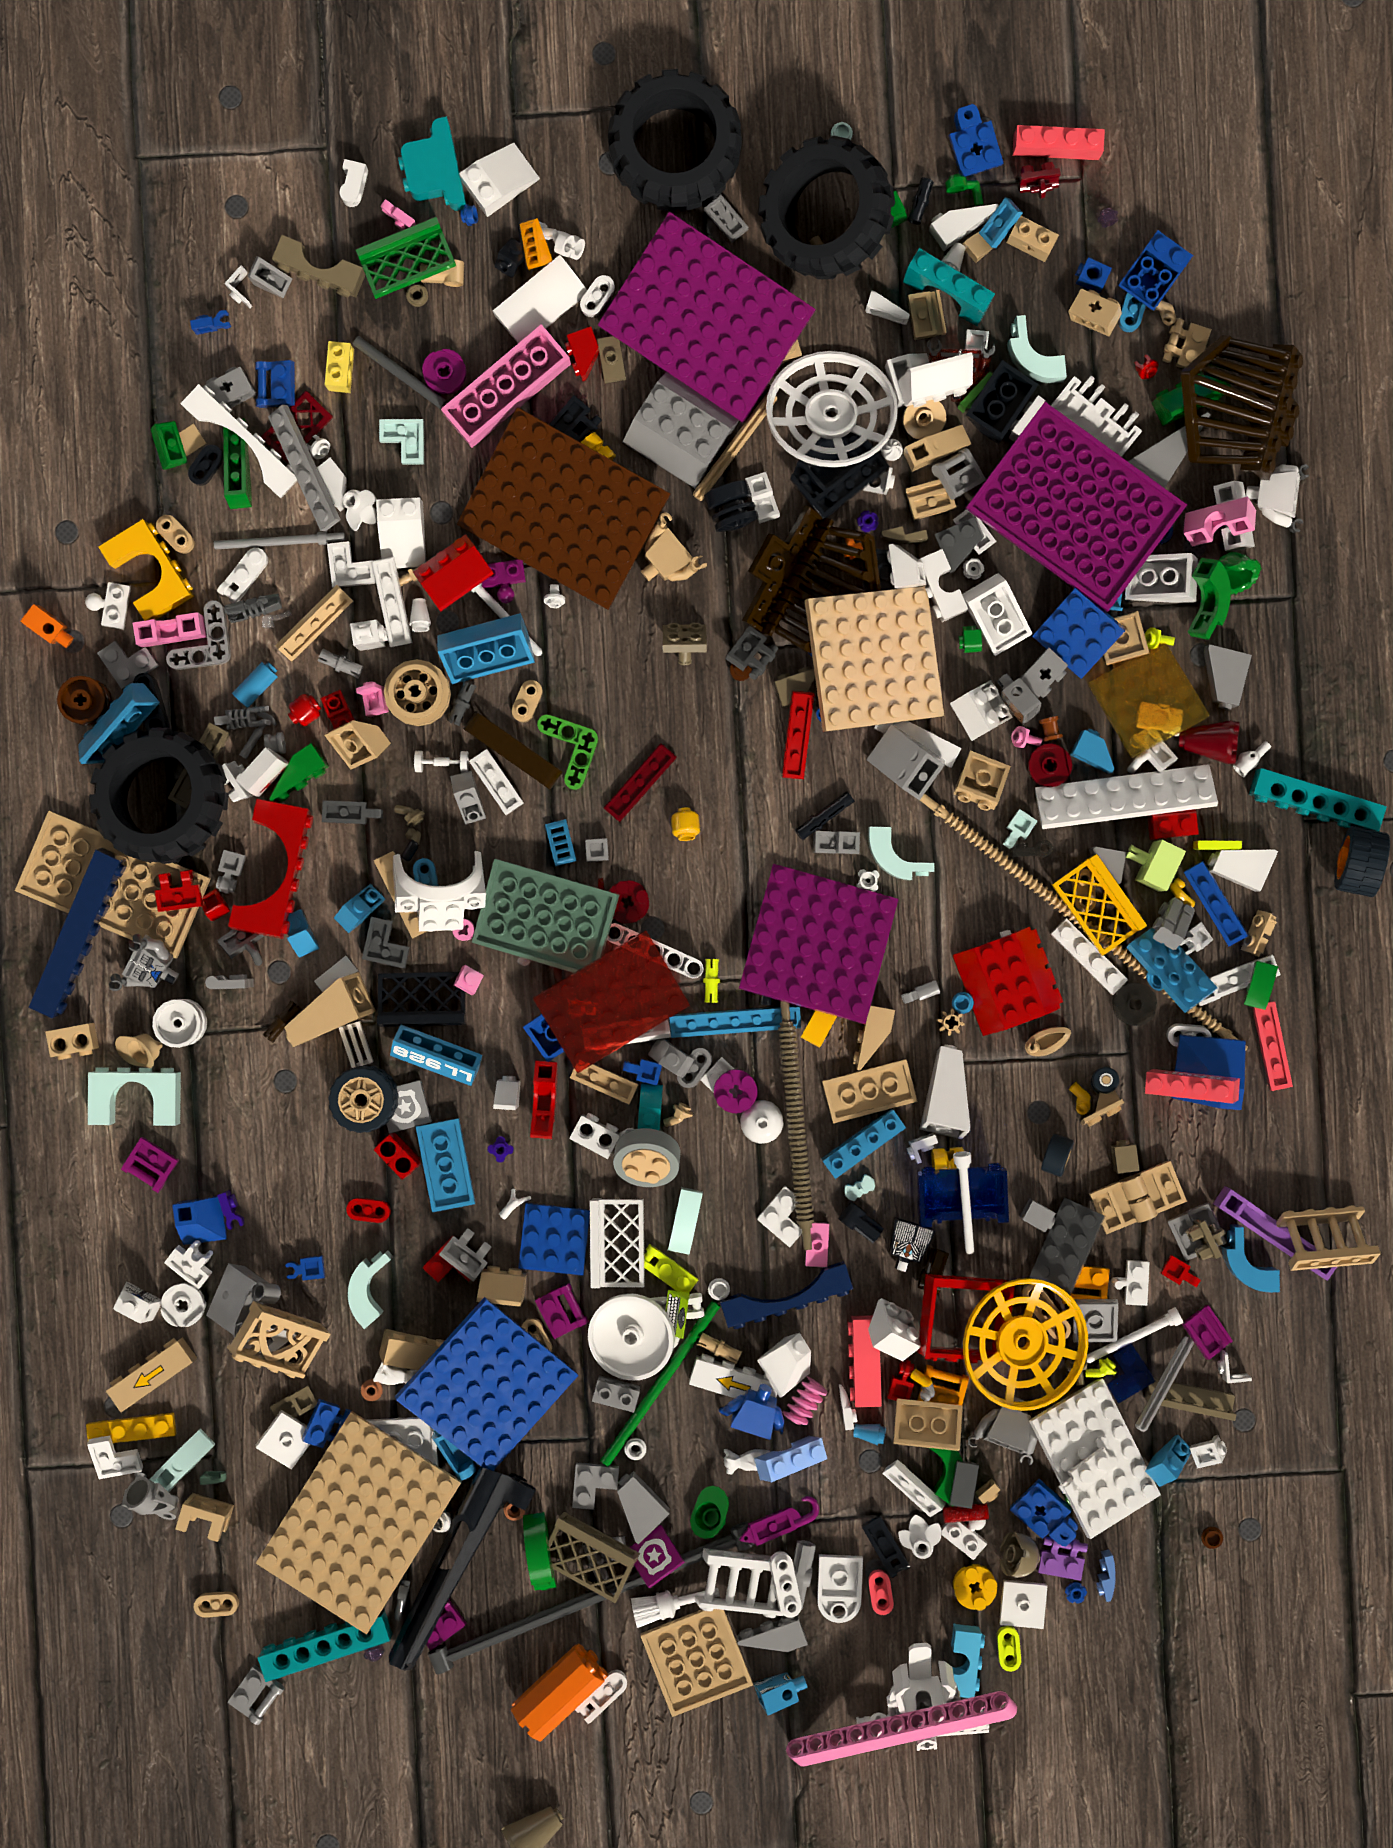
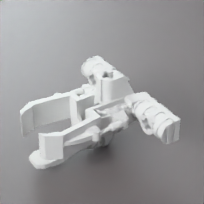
M928 1643L912 1644L908 1649L909 1676L907 1663L899 1665L892 1671L894 1685L886 1697L888 1706L887 1716L878 1712L874 1713L871 1717H856V1724L961 1700L960 1691L954 1681L952 1666L945 1661H938L940 1683L938 1676H931V1645ZM989 1724L939 1736L989 1733ZM936 1736L915 1741L917 1751H920V1749H937Z

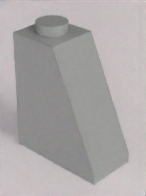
M1210 644L1205 646L1203 652L1212 702L1219 704L1218 707L1221 709L1231 710L1240 704L1252 655Z
M633 1471L630 1475L626 1473L618 1481L617 1492L635 1542L639 1544L670 1514V1508Z

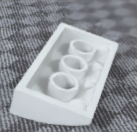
M559 255L496 307L493 313L515 341L519 343L539 325L542 324L545 329L579 302L587 292V289L561 255Z

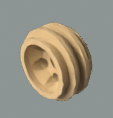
M416 659L405 661L392 670L386 679L384 696L387 707L395 717L405 724L423 726L431 724L442 717L449 707L451 691L449 681L438 667L430 662ZM421 674H427L428 678L426 681L422 682L420 680ZM410 676L411 681L407 682V684L404 683L403 680ZM418 686L421 694L418 697H414L411 690ZM431 687L437 688L435 695L430 694L429 690ZM398 691H404L405 696L399 699ZM430 702L431 707L425 710L423 704ZM408 704H414L415 708L412 712L407 710Z

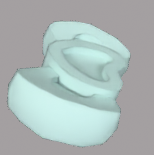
M864 1174L861 1181H856L854 1185H845V1196L849 1200L855 1201L863 1194L873 1191L875 1189V1181L870 1175Z

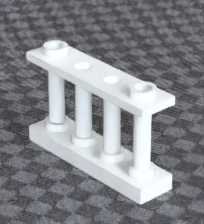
M703 1549L702 1557L710 1568L705 1596H695V1601L700 1609L705 1611L720 1609L758 1613L769 1618H775L776 1615L783 1616L778 1608V1604H776L777 1598L772 1578L767 1603L755 1602L760 1573L763 1570L771 1572L769 1565L771 1556ZM785 1562L779 1564V1568L785 1566ZM721 1565L729 1566L731 1569L725 1599L713 1597L718 1568ZM742 1568H749L751 1570L746 1601L734 1600L739 1570H742Z

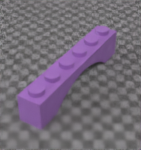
M1224 1186L1213 1202V1205L1290 1257H1293L1296 1252L1288 1228L1277 1227L1275 1219L1232 1189ZM1300 1237L1304 1250H1307V1252L1316 1251L1314 1245ZM1337 1267L1309 1270L1328 1281Z

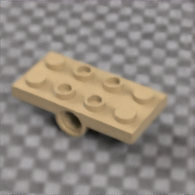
M1169 1160L1089 1193L1096 1212L1105 1215L1102 1223L1105 1234L1136 1222L1140 1223L1150 1220L1162 1211L1187 1202L1172 1163Z

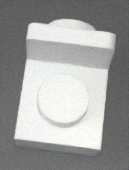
M934 1133L908 1141L910 1147L907 1148L910 1159H915L917 1164L922 1163L918 1150L921 1149L922 1152L934 1148V1144L938 1143Z
M1219 1435L1213 1436L1210 1441L1193 1444L1189 1448L1197 1468L1222 1463L1227 1454L1226 1445L1220 1440Z

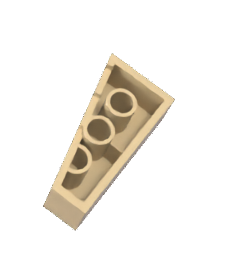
M384 1329L379 1355L384 1365L419 1370L445 1340H433L423 1336Z

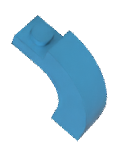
M1230 1224V1230L1227 1231V1242L1230 1243V1246H1222L1223 1258L1230 1272L1250 1288L1262 1292H1280V1271L1275 1267L1252 1266L1244 1252V1227L1239 1224Z

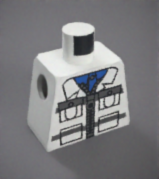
M126 1282L113 1309L138 1323H144L155 1318L162 1301L139 1287Z

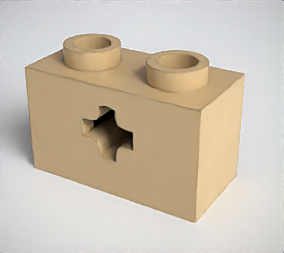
M1020 216L1006 243L1045 262L1059 235Z
M1082 288L1068 311L1071 321L1107 336H1110L1122 315L1118 301L1113 298L1105 299L1094 290L1089 289L1086 291Z

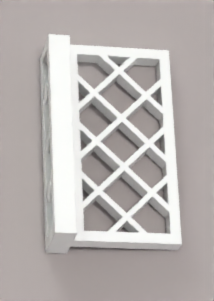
M593 1198L590 1200L591 1288L645 1286L644 1199ZM605 1204H613L619 1210L612 1219L605 1213ZM618 1204L626 1205L623 1208H621ZM629 1204H638L639 1214L634 1219L624 1211ZM620 1213L630 1221L623 1230L613 1221ZM638 1217H639V1225L635 1222V1220H636ZM610 1224L620 1232L612 1241L605 1235V1229ZM631 1224L639 1230V1236L634 1241L624 1232ZM621 1234L631 1243L623 1252L613 1243ZM632 1245L639 1251V1258L634 1263L624 1254ZM610 1246L620 1254L613 1262L605 1256V1251ZM621 1256L631 1265L624 1273L614 1265ZM612 1267L620 1277L615 1282H606V1272ZM632 1267L639 1273V1282H631L625 1276ZM621 1278H623L626 1282H618V1281H619Z

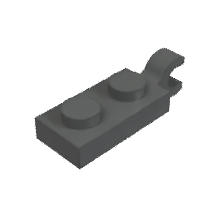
M323 800L322 803L323 823L367 824V818L383 819V810L367 809V802Z

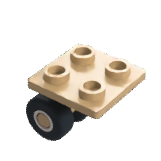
M1102 1067L1092 1075L1091 1087L1099 1096L1095 1113L1084 1118L1080 1122L1082 1126L1087 1124L1090 1127L1100 1122L1102 1115L1107 1114L1110 1117L1122 1110L1120 1106L1124 1104L1123 1099L1120 1100L1115 1091L1119 1085V1075L1114 1069Z

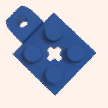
M974 104L959 108L954 115L957 132L949 134L959 174L968 177L1002 166L1004 163L992 121L982 123L979 110ZM973 144L981 146L980 155H976L975 152L971 153L970 149L973 148Z
M1040 1479L1010 1506V1511L1042 1539L1049 1533V1536L1054 1541L1066 1547L1076 1538L1078 1523L1069 1515L1072 1507ZM1035 1506H1044V1513L1038 1512Z

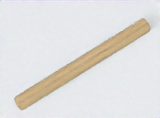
M768 392L695 489L693 496L696 499L702 501L705 498L704 495L711 490L766 416ZM775 396L773 405L777 401V396Z

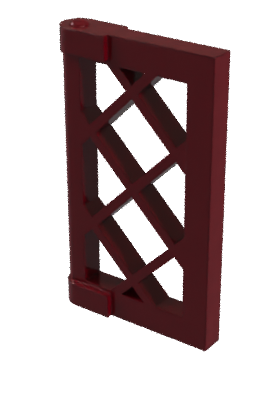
M306 390L295 401V406L289 407L291 413H295V422L299 429L311 428V431L303 438L306 444H309L313 436L317 435L333 419V416ZM305 400L310 403V410H298V407ZM298 413H310L311 425H298ZM313 413H320L323 416L317 425H313ZM271 426L261 438L289 464L280 442L273 441L270 438L275 432Z

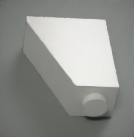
M1220 850L1216 851L1215 854H1211L1207 865H1209L1211 873L1258 892L1261 891L1278 851Z

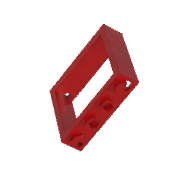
M926 1274L919 1329L921 1348L917 1350V1353L923 1355L924 1359L937 1361V1358H944L948 1362H957L958 1359H964L963 1348L931 1346L937 1287L991 1291L995 1287L1008 1282V1280ZM1015 1286L1001 1290L1005 1301L1013 1298ZM1011 1305V1306H1009L1008 1308H1009V1310H1010V1312H1011V1314H1012V1305ZM998 1313L995 1318L994 1331H999L1005 1322L1001 1313ZM993 1340L992 1350H986L987 1358L997 1352L996 1340ZM969 1349L970 1363H978V1360H981L979 1349Z

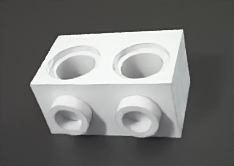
M591 1113L587 1115L582 1114L569 1139L608 1159L620 1137V1133L617 1132L618 1128L609 1123L606 1126L599 1123V1118ZM585 1123L590 1124L593 1132L589 1135L583 1134L580 1129L581 1125ZM602 1134L611 1136L612 1142L609 1145H603L600 1142Z

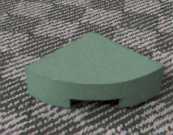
M205 1471L200 1476V1485L223 1482L226 1480V1472Z

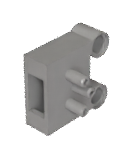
M228 1263L206 1316L230 1332L235 1338L250 1312L249 1307L252 1302L275 1304L281 1295L280 1287L276 1284L268 1283L245 1266ZM257 1337L249 1338L246 1343L248 1344L251 1339H257Z

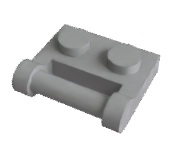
M967 448L959 450L957 455L943 463H936L932 466V473L939 478L951 500L986 481L974 457ZM960 462L965 463L966 467L952 475L948 474V469Z
M247 974L229 975V979L224 975L209 976L205 984L209 989L254 987V978H247Z
M253 1665L227 1703L247 1716L252 1723L259 1725L267 1709L277 1695L282 1694L285 1688L277 1680L265 1682L262 1670ZM267 1685L271 1689L257 1710L251 1708L252 1704Z

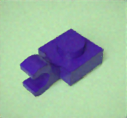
M230 1190L218 1194L223 1216L226 1217L227 1228L229 1230L233 1228V1219L238 1220L239 1225L243 1226L244 1218L235 1212L238 1206L235 1195L231 1194Z

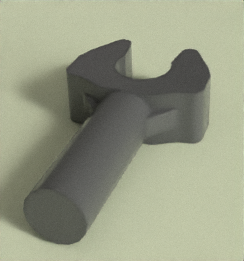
M402 1579L399 1586L394 1614L395 1620L400 1621L403 1618L410 1580Z

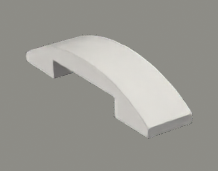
M1269 955L1210 977L1209 979L1218 988L1198 1003L1199 1006L1246 988L1251 981L1254 963L1259 961L1277 966L1274 956ZM1279 969L1277 970L1276 977L1281 975Z

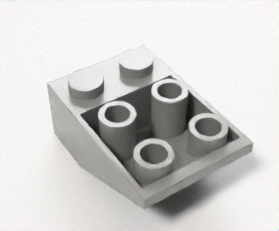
M893 724L889 726L866 759L899 787L918 800L922 798L945 765L944 759Z

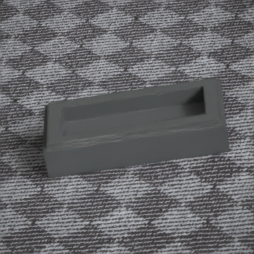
M956 1460L949 1501L950 1505L972 1509L979 1464Z

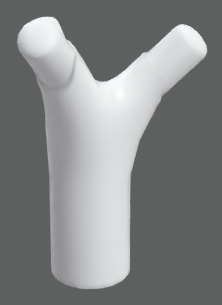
M511 1189L510 1200L499 1215L506 1219L516 1207L525 1201L531 1200V1196L517 1199L515 1197V1189Z

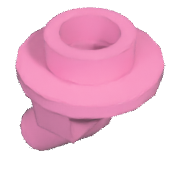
M1018 726L1011 735L1013 745L1018 748H1024L1026 743L1040 747L1043 739L1029 735L1030 730L1023 726Z

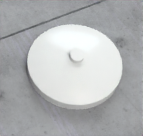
M621 1294L605 1301L594 1313L588 1328V1343L593 1357L605 1371L615 1377L635 1381L655 1375L666 1365L674 1349L675 1333L668 1314L655 1301L638 1294Z

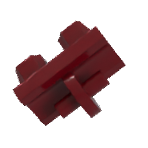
M1053 162L1044 163L1041 165V171L1034 172L1031 165L1023 166L1019 182L1020 193H1038L1040 199L1045 198L1046 191L1059 188L1060 168L1055 169Z

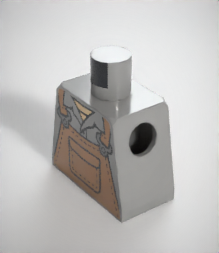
M1005 674L998 679L997 683L1003 689L1001 694L1002 700L1022 726L1040 713L1042 703L1020 678L1013 681L1008 674Z

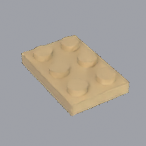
M897 1398L893 1444L959 1451L963 1405Z

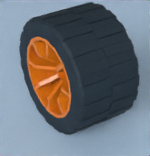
M1356 826L1349 827L1341 844L1334 878L1336 890L1367 897H1374L1377 894L1386 872L1390 853V836L1388 833Z

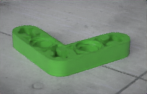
M552 715L541 716L537 723L541 733L575 745L564 781L568 788L572 790L580 789L585 782L598 744L597 733L590 728ZM551 719V724L557 726V722H561L558 728V735L554 734L556 730L553 728H548L545 731L544 726L541 725L542 722ZM565 726L573 727L574 734L572 737L565 738L562 735V729ZM588 733H591L592 738L595 739L594 742H589L587 747L592 749L591 753L578 749L579 745L584 747L585 740L582 738L587 736ZM580 753H584L588 758L587 763L582 766L578 765L575 761V757ZM572 766L578 769H585L583 774L581 772L578 773L580 783H575L572 786L571 781L568 780L569 776L573 777L575 774V770H571Z

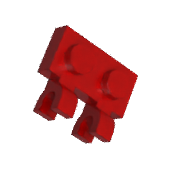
M193 870L180 871L183 886L175 888L171 886V872L158 874L161 886L160 890H155L158 912L203 906L200 884L193 885Z

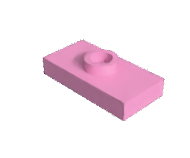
M814 1222L812 1223V1228H810L812 1250H806L805 1266L827 1267L829 1223Z

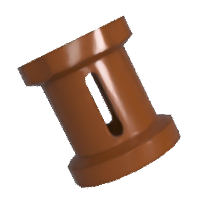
M1058 716L1039 720L1045 735L1043 738L1044 742L1063 737L1057 723Z

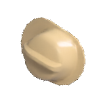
M140 1034L135 1037L119 1036L115 1042L116 1050L126 1062L146 1068L154 1066V1060L159 1056V1050L163 1046L161 1042L154 1040L148 1034Z

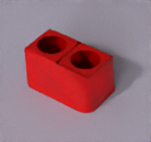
M389 1133L373 1149L401 1180L409 1176L421 1163L420 1158L396 1133ZM384 1142H392L395 1145L396 1151L393 1156L386 1157L382 1155L380 1148ZM402 1157L409 1159L411 1163L410 1170L405 1173L399 1172L395 1166L396 1161Z

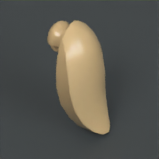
M1058 1026L1042 1029L1027 1040L1025 1050L1031 1056L1051 1054L1068 1041L1071 1030Z

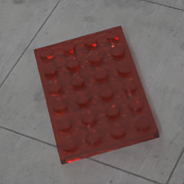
M646 930L533 997L534 1002L577 1073L690 1006Z

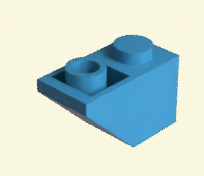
M369 884L345 903L334 919L350 933L380 906L385 898Z
M1175 1435L1152 1457L1145 1472L1159 1487L1176 1480L1191 1454L1190 1447L1179 1435Z

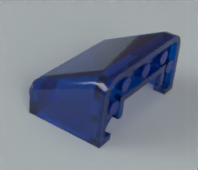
M989 1163L988 1167L968 1168L972 1219L984 1218L986 1221H990L991 1217L992 1219L998 1218V1223L1009 1222L1006 1168L1001 1167L1000 1163ZM923 1167L922 1171L918 1172L917 1217L921 1227H932L934 1220H936L937 1224H941L945 1220L963 1219L958 1168L935 1170V1167Z

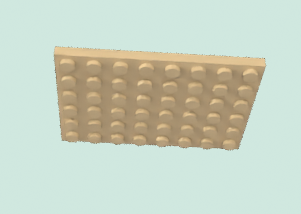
M351 1411L256 1564L367 1635L462 1481Z

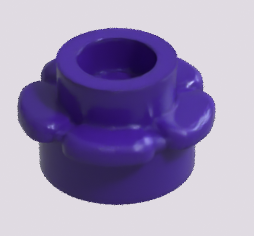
M863 511L857 519L858 526L864 532L875 530L878 526V516L874 512Z

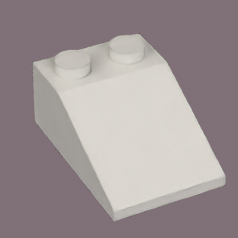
M515 143L477 160L459 173L463 185L487 217L540 179Z
M421 498L376 500L381 559L394 557L397 569L417 568L425 563L424 510Z
M1192 553L1150 555L1126 587L1125 600L1171 603L1196 602L1197 582L1193 579L1192 574L1198 565V558Z
M999 573L962 594L968 607V612L978 629H981V634L994 656L1032 635V631L1006 579Z

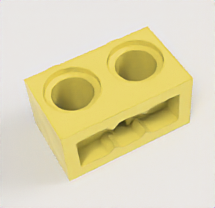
M328 342L325 386L329 391L351 393L354 348L351 343Z

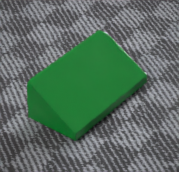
M170 421L154 424L151 428V433L162 469L166 470L188 463L176 422Z

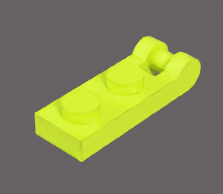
M649 1244L646 1248L647 1252L644 1254V1268L674 1290L690 1293L698 1282V1278L656 1247ZM653 1257L659 1259L655 1266L650 1263Z

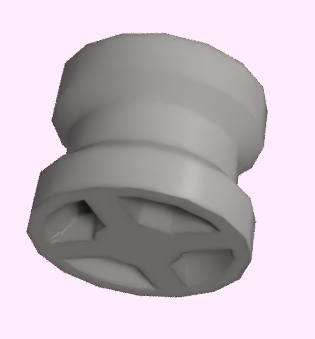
M278 732L276 735H264V745L266 748H270L280 754L286 753V742L283 732Z

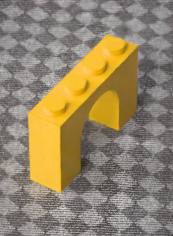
M142 519L100 545L99 549L109 565L115 569L138 555L149 554L157 558L162 569L159 584L151 592L133 602L144 621L157 620L194 597L191 593L193 587L187 578L183 579L179 573L182 571L175 559L171 561L168 556L170 550L164 541L160 542L156 535L159 533L153 523L148 524Z

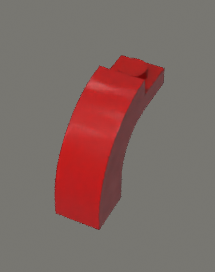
M535 1061L530 1138L552 1139L557 1097V1062Z

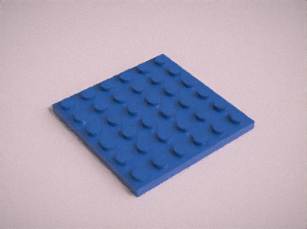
M484 1297L395 1395V1399L481 1467L494 1471L579 1375Z

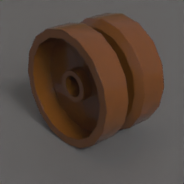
M86 676L71 677L62 684L57 695L58 709L62 715L69 721L84 726L96 725L97 719L110 709L109 706L113 702L111 692L106 685Z

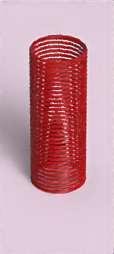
M986 1503L972 1505V1509L958 1506L944 1507V1522L957 1523L962 1521L988 1520V1506Z

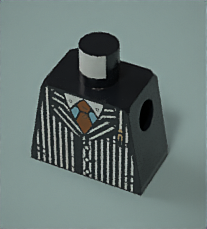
M893 1217L889 1252L892 1255L898 1256L895 1268L907 1272L910 1260L920 1263L935 1234V1230L931 1227Z

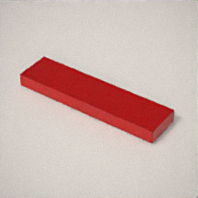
M792 690L782 778L804 779L814 702L813 692Z

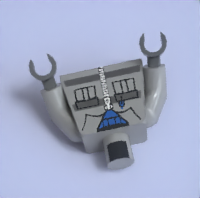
M135 934L133 935V941H128L129 949L133 953L122 973L123 978L119 974H112L109 988L112 991L120 990L122 985L124 987L143 986L155 988L162 979L173 985L179 976V973L169 968L174 957L169 953L161 940L152 939L148 935L142 938L141 935Z

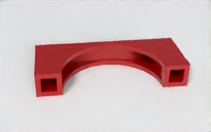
M256 799L252 821L255 824L271 829L281 838L288 856L287 873L278 890L266 900L247 906L233 905L228 927L234 930L284 939V934H288L290 922L287 920L289 913H292L294 910L295 901L292 900L293 893L297 892L299 887L297 875L298 871H301L303 868L304 858H302V852L308 846L309 837L306 834L308 828L312 827L313 816L307 808Z

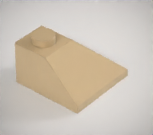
M354 720L324 735L350 770L377 758L391 744L378 726Z

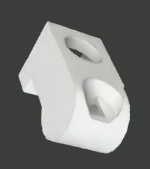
M344 159L342 168L347 176L345 184L340 188V196L346 206L355 207L361 201L368 169L366 164Z

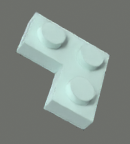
M379 419L380 443H401L402 465L424 464V420Z

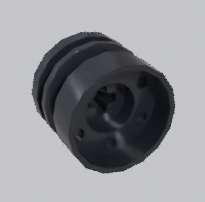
M747 480L725 484L704 495L709 510H719L718 513L712 516L713 522H718L714 525L716 532L737 530L759 518L757 511H751L756 507L755 503H744L745 500L752 496Z

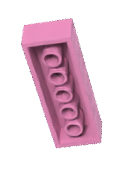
M541 324L447 403L441 411L469 446L473 448L511 416L517 407L520 408L570 366V357Z

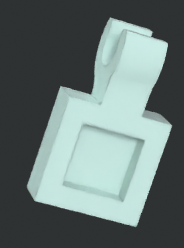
M1019 809L1006 827L1011 833L1003 845L1010 849L1015 845L1019 837L1025 840L1037 823V820Z

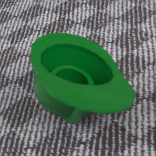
M706 1487L698 1496L690 1523L693 1532L700 1538L708 1539L714 1537L725 1525L729 1502L725 1491L720 1487Z

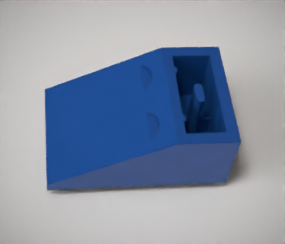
M1157 230L1118 286L1154 311L1193 255Z

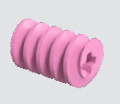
M808 1376L806 1377L810 1382L802 1381L801 1383L805 1389L796 1390L800 1397L792 1396L795 1405L787 1404L791 1411L782 1412L788 1419L798 1425L808 1424L806 1417L812 1418L813 1413L811 1410L818 1409L815 1402L821 1403L823 1399L820 1395L826 1396L828 1393L820 1383Z

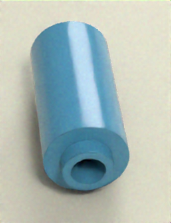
M261 662L232 694L245 707L249 708L278 678L275 674L278 670L270 662L266 664Z

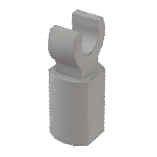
M936 980L915 987L914 991L901 995V998L905 1004L916 999L921 1001L940 994V990Z

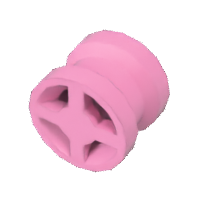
M464 919L463 930H453V935L461 941L470 940L475 932L474 923Z

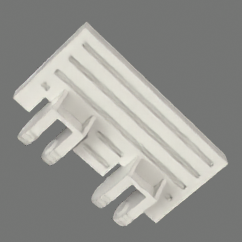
M1074 376L1051 406L1122 457L1142 432L1136 425L1129 433L1126 431L1139 414L1135 411L1123 427L1119 426L1116 421L1127 411L1129 405L1124 403L1112 419L1109 418L1115 411V408L1102 398H1100L1095 406L1092 404L1104 390L1105 386L1102 384L1098 386L1092 397L1087 400L1082 394L1092 385L1095 378L1090 376L1077 392L1076 388L1080 385L1081 381Z

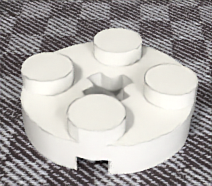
M188 1282L173 1285L163 1294L161 1299V1314L170 1325L176 1327H189L195 1324L202 1317L206 1308V1301L202 1292ZM179 1300L187 1301V1310L184 1308L180 1310L178 1308L180 1305Z

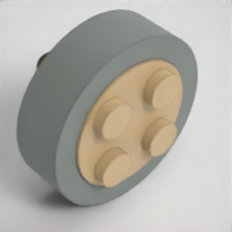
M648 1128L635 1129L623 1134L616 1142L613 1165L616 1173L628 1183L641 1187L662 1186L671 1182L678 1174L681 1151L675 1139L662 1131Z

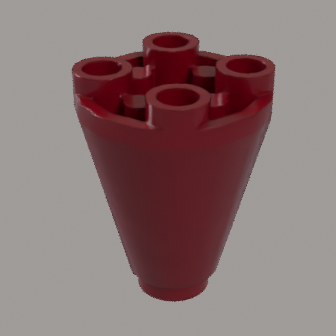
M1230 720L1180 730L1179 747H1184V750L1225 764H1236L1240 722Z

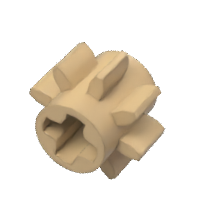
M954 1009L950 1010V1014L941 1011L943 1017L942 1019H937L942 1024L939 1030L947 1029L948 1036L951 1035V1031L959 1034L958 1027L965 1025L959 1020L962 1014L954 1015ZM952 1016V1019L955 1020L956 1023L955 1025H951V1028H949V1025L946 1024L945 1021L950 1020V1017Z

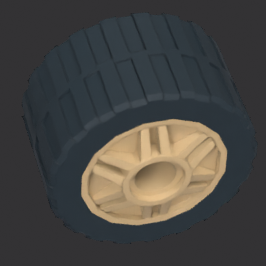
M364 1065L346 1070L342 1075L338 1076L330 1088L331 1091L328 1097L329 1109L333 1114V1118L337 1120L340 1126L356 1133H367L387 1124L394 1116L395 1110L398 1107L399 1094L397 1093V1084L385 1070L379 1069L376 1066ZM362 1094L367 1097L366 1104L361 1100Z

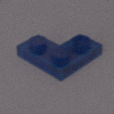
M1132 1343L1113 1353L1124 1373L1106 1385L1118 1404L1156 1382Z

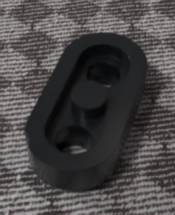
M207 445L202 449L188 470V477L194 484L204 486L209 483L224 461L222 450L216 445ZM212 454L217 455L214 461L210 460ZM199 472H204L203 478L197 477Z

